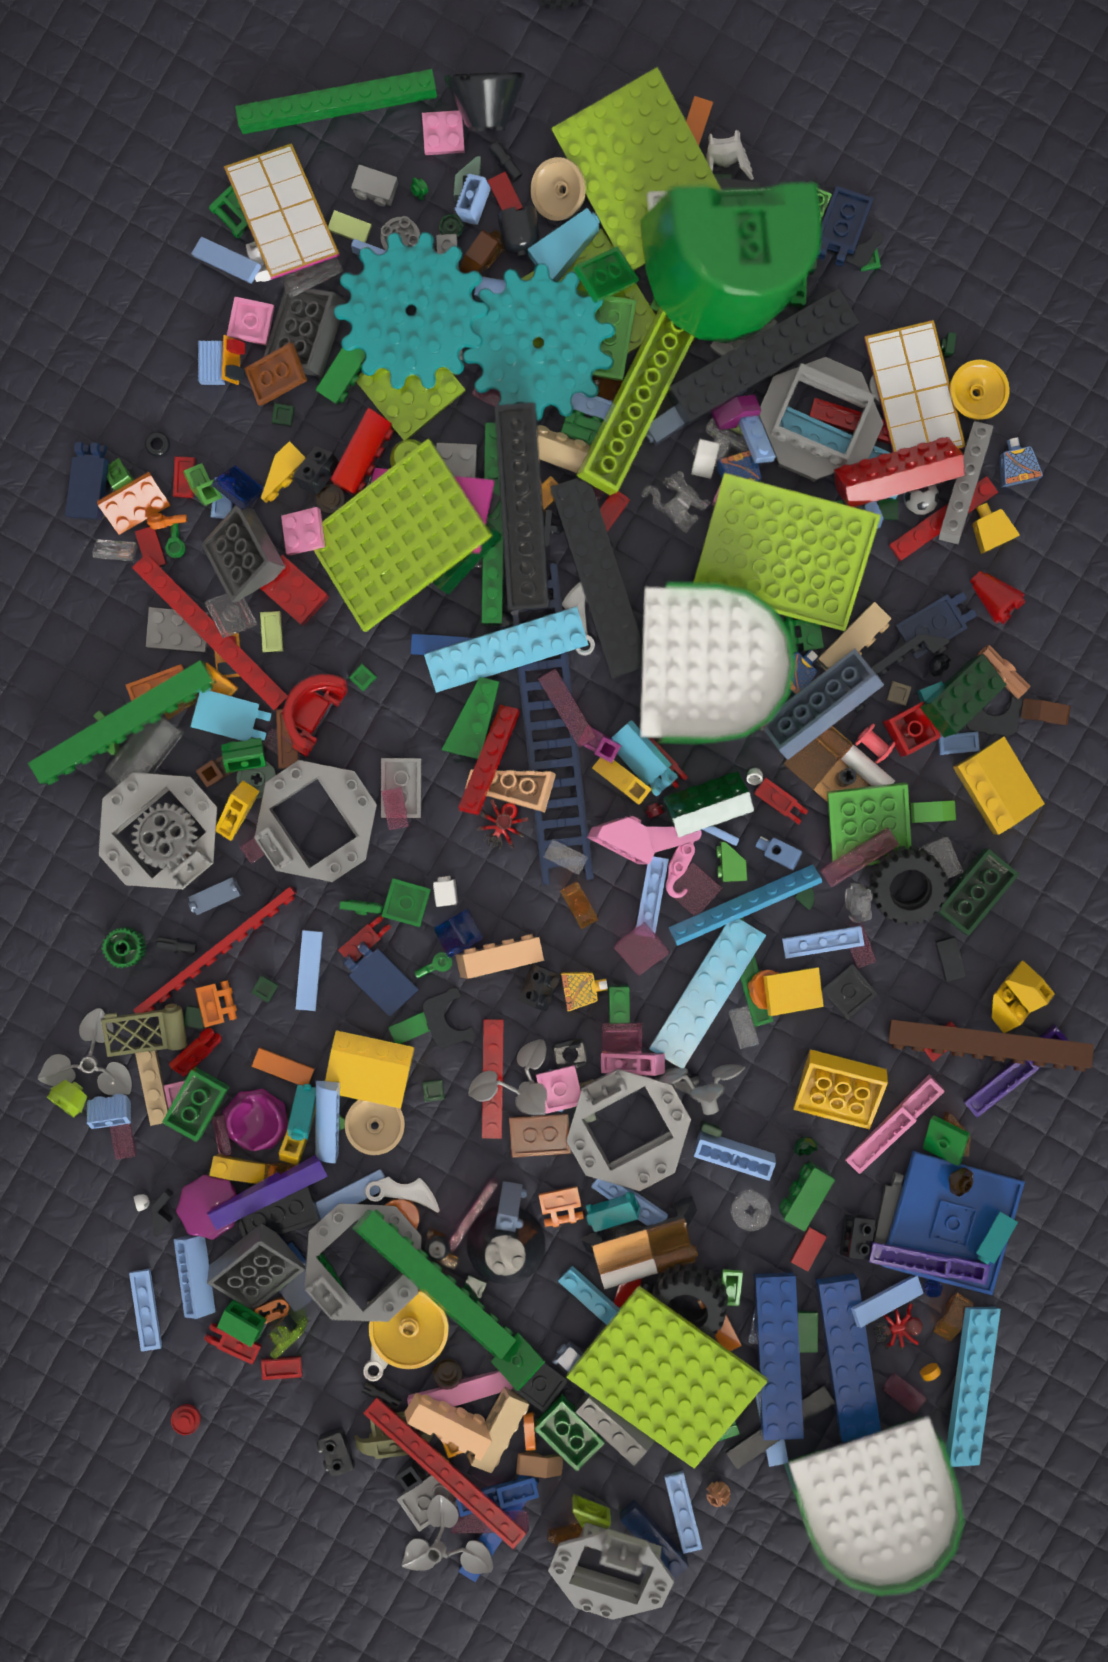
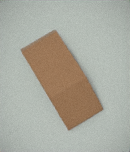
M535 1451L519 1453L516 1474L541 1478L562 1475L563 1458L558 1453L545 1456Z

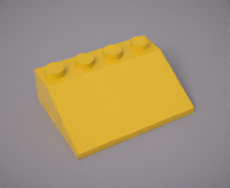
M1004 736L953 766L993 835L1003 833L1045 804Z
M336 1030L325 1081L340 1082V1096L401 1109L414 1047Z
M810 1049L793 1110L870 1129L888 1084L887 1069Z

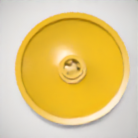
M418 1289V1294L389 1322H369V1337L376 1353L388 1364L402 1369H416L431 1363L442 1352L449 1332L447 1314L420 1289Z

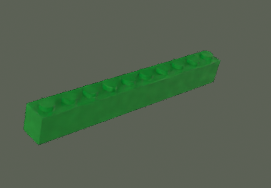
M429 69L235 106L242 134H248L437 98L433 71Z
M485 423L484 479L494 481L492 492L501 497L496 423ZM501 500L493 514L487 515V521L502 536L483 556L482 625L500 626L502 624L504 538Z
M200 660L30 761L28 764L40 784L51 785L58 781V776L63 773L68 775L75 771V766L82 763L84 765L92 761L93 755L97 753L101 755L110 750L109 746L115 742L116 744L127 740L126 736L130 733H139L145 729V724L149 722L153 724L161 719L162 714L166 712L170 714L179 708L178 705L182 702H191L196 698L195 695L201 691L205 693L213 688L212 685L216 681L205 662Z
M367 1210L352 1229L494 1357L502 1359L516 1341L511 1336L513 1332L506 1326L501 1327L498 1324L499 1319L491 1313L488 1315L484 1311L485 1307L477 1300L474 1302L470 1299L471 1294L464 1288L459 1289L455 1285L456 1280L448 1274L445 1276L441 1272L442 1268L437 1263L428 1261L426 1259L428 1255L421 1249L416 1250L412 1246L414 1244L413 1241L407 1236L402 1237L398 1233L399 1229L394 1224L386 1223L383 1220L385 1216L378 1210Z

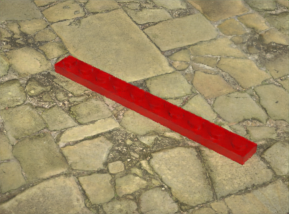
M147 554L132 567L274 711L288 698L272 679Z
M293 886L286 889L133 1011L135 1013L153 1011L155 1009L154 1004L158 1001L160 1003L166 1001L171 997L169 993L172 990H180L186 985L184 982L189 977L193 979L202 972L200 968L205 964L208 967L217 960L216 956L222 952L224 955L231 950L233 942L236 940L241 942L248 936L247 931L252 927L254 930L264 923L262 920L266 916L271 918L278 913L280 905L283 903L288 905L295 899L293 895L297 891Z
M379 1397L364 1411L363 1414L512 1549L526 1535L527 1532Z

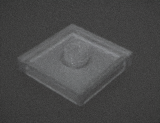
M226 593L205 602L222 638L255 627L258 624L245 598L233 603Z
M948 836L918 848V850L924 849L928 851L930 855L932 854L938 860L948 879L963 873V869ZM919 871L922 880L926 886V877L921 871Z

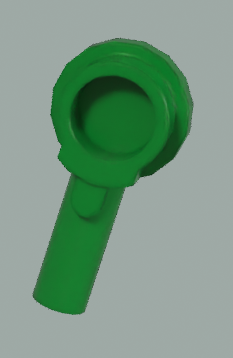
M178 523L171 525V538L168 539L165 546L166 553L172 558H179L185 553V544L179 539Z
M446 952L437 953L432 963L414 971L417 978H420L434 970L440 972L447 971L452 966V958Z

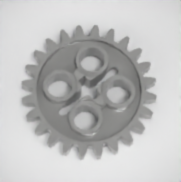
M165 803L164 808L162 805L157 804V810L150 806V813L143 811L144 819L137 818L140 825L133 826L138 829L137 832L132 833L133 836L137 837L132 843L138 845L134 850L141 852L138 857L145 859V863H151V866L155 868L158 865L162 869L165 866L172 868L173 863L179 866V859L181 858L186 861L185 854H192L189 848L196 846L192 843V840L197 839V836L192 835V833L197 831V828L191 827L195 821L189 819L191 815L184 813L185 809L181 807L178 809V806L175 804L170 806V804ZM165 818V824L160 827V821ZM180 828L181 833L176 837L175 833ZM154 835V840L149 844V837ZM169 845L170 850L167 854H165L164 849L166 846Z

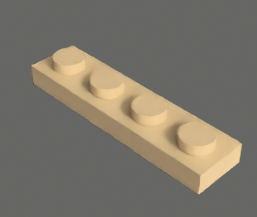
M157 1050L135 1053L150 1126L162 1124L169 1108Z

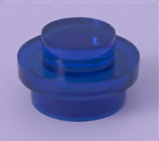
M928 1280L923 1284V1291L926 1296L935 1298L941 1295L943 1285L938 1281Z

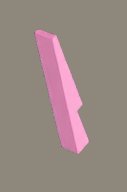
M929 1074L845 1160L859 1174L863 1172L917 1121L916 1118L945 1092L944 1088Z
M499 1370L462 1379L461 1383L453 1389L445 1390L438 1387L419 1392L418 1394L429 1395L434 1400L439 1402L445 1401L454 1407L501 1393L504 1387L512 1389L513 1386ZM415 1394L408 1395V1405L410 1404Z

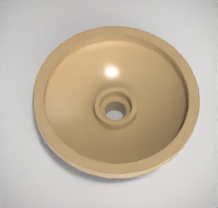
M556 157L546 160L537 168L531 181V198L535 208L542 216L554 221L566 220L576 214L583 204L586 193L585 179L580 168L574 162L566 158ZM564 186L566 187V192H565V193H563V187H564Z
M357 1100L350 1107L345 1118V1132L349 1142L354 1148L364 1154L381 1155L389 1152L400 1142L404 1133V1116L399 1108ZM377 1122L379 1124L378 1129H372L371 1124Z

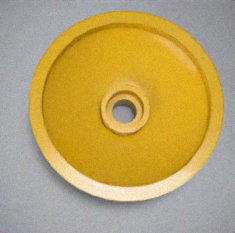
M986 360L969 361L962 365L952 377L950 384L952 402L956 409L968 418L975 420L992 418L1005 407L1009 398L1008 379L1004 372L992 362ZM973 391H977L978 396H974Z

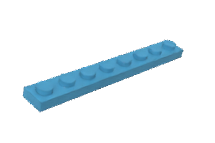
M812 864L669 927L670 933L678 946L822 883L821 876Z

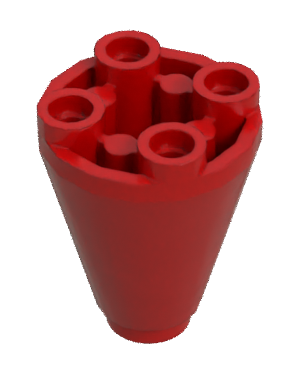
M980 571L970 581L974 591L995 623L1001 622L1004 624L1011 617L1010 613L1015 608L1018 610L1026 602L1024 600L1025 594L1022 591L988 573Z

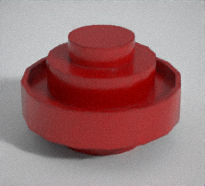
M183 1404L177 1407L171 1417L173 1429L182 1435H190L195 1432L201 1422L200 1412L190 1404Z

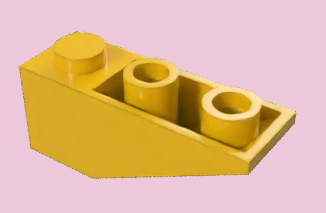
M290 441L274 457L261 496L265 503L268 501L272 502L279 495L278 491L282 487L286 488L292 483V475L305 460V457Z
M600 757L592 767V769L638 805L651 791L650 787L615 760L610 763Z

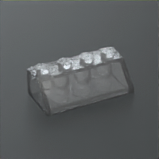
M161 715L159 721L153 724L149 722L144 725L145 729L137 734H132L106 768L105 772L118 785L133 772L153 774L185 732Z

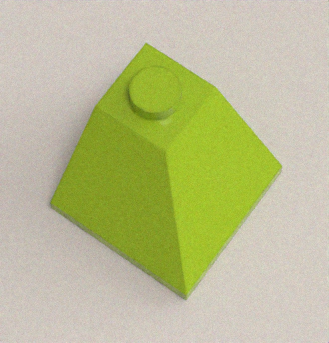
M573 1494L572 1512L582 1529L585 1523L604 1529L610 1527V1508Z

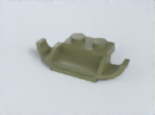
M397 1412L396 1414L407 1423L405 1412ZM371 1420L372 1433H369V1438L362 1439L358 1435H354L356 1448L363 1454L374 1456L375 1459L409 1455ZM423 1431L417 1432L428 1443L433 1437V1433L429 1435Z

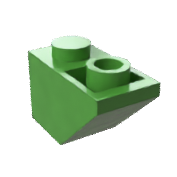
M719 842L720 846H716L717 858H720L721 866H717L718 878H721L722 882L747 881L746 860L726 842Z

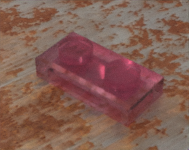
M402 787L382 791L389 830L409 827Z
M895 1373L892 1374L882 1388L883 1391L914 1414L927 1399L922 1393Z

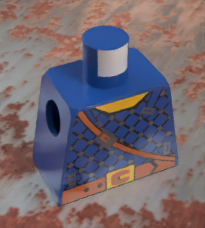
M750 451L719 459L716 466L721 478H723L725 472L758 482L761 481L759 465L754 463Z
M809 650L804 657L798 652L794 654L796 666L790 688V693L793 696L809 685L817 673L812 664L819 657L812 650Z

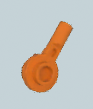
M153 513L147 519V524L150 525L151 529L166 528L173 525V523L187 522V515L166 517L161 513Z

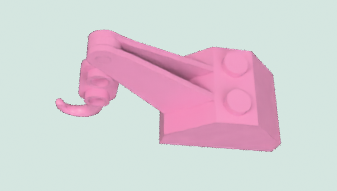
M626 816L625 818H617L591 828L588 839L636 864H650L655 852L677 846L668 865L666 890L674 898H680L686 894L687 889L677 893L674 891L673 885L686 872L695 852L693 843L700 839L701 830L678 838L674 827H646L640 824L641 820L634 816L630 818Z

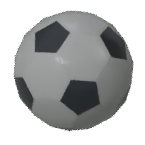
M933 484L905 492L903 495L904 504L914 514L924 515L930 513L938 504L939 491L936 485Z

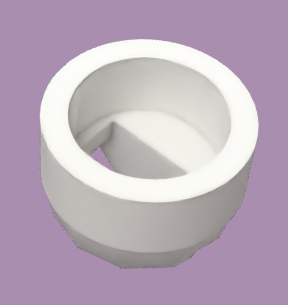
M751 768L747 773V782L751 785H759L763 780L762 771L758 768Z
M139 1194L134 1196L138 1212L149 1206L150 1201L147 1195Z

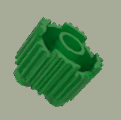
M117 928L109 932L106 939H103L104 943H102L103 948L101 949L104 950L103 954H106L104 957H107V961H110V964L117 966V968L135 965L145 955V937L138 930L135 931V928ZM122 944H126L127 950H125V952L123 951L124 948H121Z

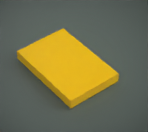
M818 967L763 976L768 1016L824 1007Z

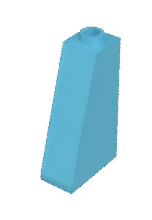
M586 208L528 248L529 257L535 266L539 263L546 264L549 267L550 278L558 282L598 234L600 221L594 212L590 213L588 208Z

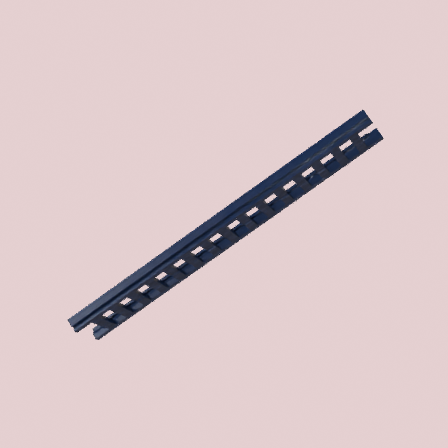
M550 564L552 580H548V589L553 588L554 600H549L550 608L511 610V615L513 616L512 626L519 624L518 612L555 608V612L562 611L557 564ZM567 652L560 654L561 659L538 661L517 667L529 771L537 772L536 770L565 766L574 767L575 777L556 779L552 788L576 785L577 797L548 800L546 809L578 805L579 817L542 821L541 811L534 810L543 885L550 884L548 868L585 864L586 879H594L590 843L587 838L588 826ZM562 667L563 679L526 683L525 671ZM564 687V699L528 702L527 691ZM567 707L568 718L531 722L530 711ZM569 726L570 738L533 742L532 730ZM571 746L572 758L535 762L534 750ZM580 825V837L546 841L544 839L543 829ZM583 845L584 856L547 860V848Z

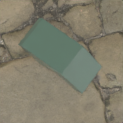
M476 156L455 174V201L460 200V193H462L467 175L480 176L481 157Z

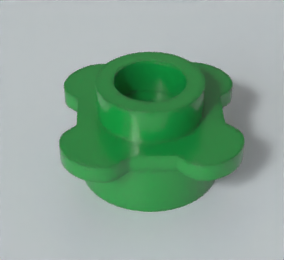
M414 177L412 178L413 183H411L410 188L415 197L418 196L419 200L422 201L424 199L423 195L428 193V187L423 179L419 178L417 180Z

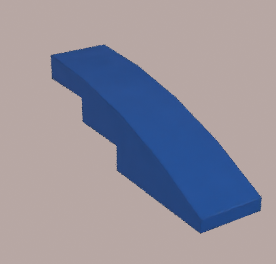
M412 634L411 654L424 655V653L473 638Z
M535 1477L480 1488L501 1509L539 1498ZM455 1497L459 1516L462 1517L472 1514V1512Z

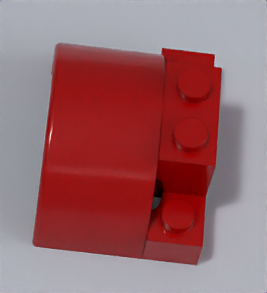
M327 674L315 675L303 680L291 691L281 714L292 740L291 743L294 744L292 746L293 750L305 757L309 756L317 742V738L311 735L330 704L332 703L338 707L348 691L345 679ZM323 690L322 692L325 693L324 697L316 691Z

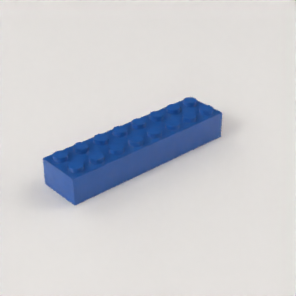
M793 1272L753 1274L758 1372L767 1377L768 1380L759 1392L761 1435L763 1440L804 1439L796 1276Z
M855 1273L816 1279L838 1432L842 1442L854 1441L881 1432L866 1327H857L851 1311L852 1307L862 1302L859 1280Z

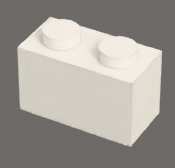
M450 876L437 878L438 881L433 883L436 907L457 904L458 897L455 879H451Z

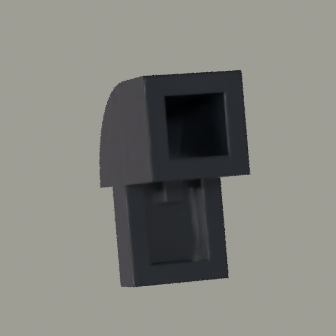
M411 1457L399 1469L396 1478L406 1492H409L423 1483L426 1475L429 1473Z

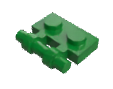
M785 616L784 625L791 635L794 653L798 652L797 644H802L803 652L824 648L821 626L819 624L800 619L793 620V617ZM794 627H800V638H796Z

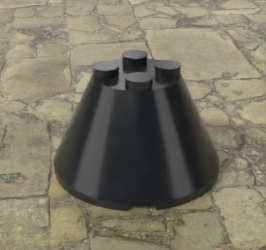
M494 72L444 76L449 91L469 130H474L475 132L486 131V127L495 131L505 130L525 79V73Z
M499 1206L490 1208L478 1216L470 1228L467 1237L469 1260L474 1269L483 1278L493 1283L505 1285L519 1283L529 1278L539 1268L544 1258L546 1243L543 1229L532 1214L520 1208L518 1219L523 1221L521 1228H516L515 1232L495 1229Z

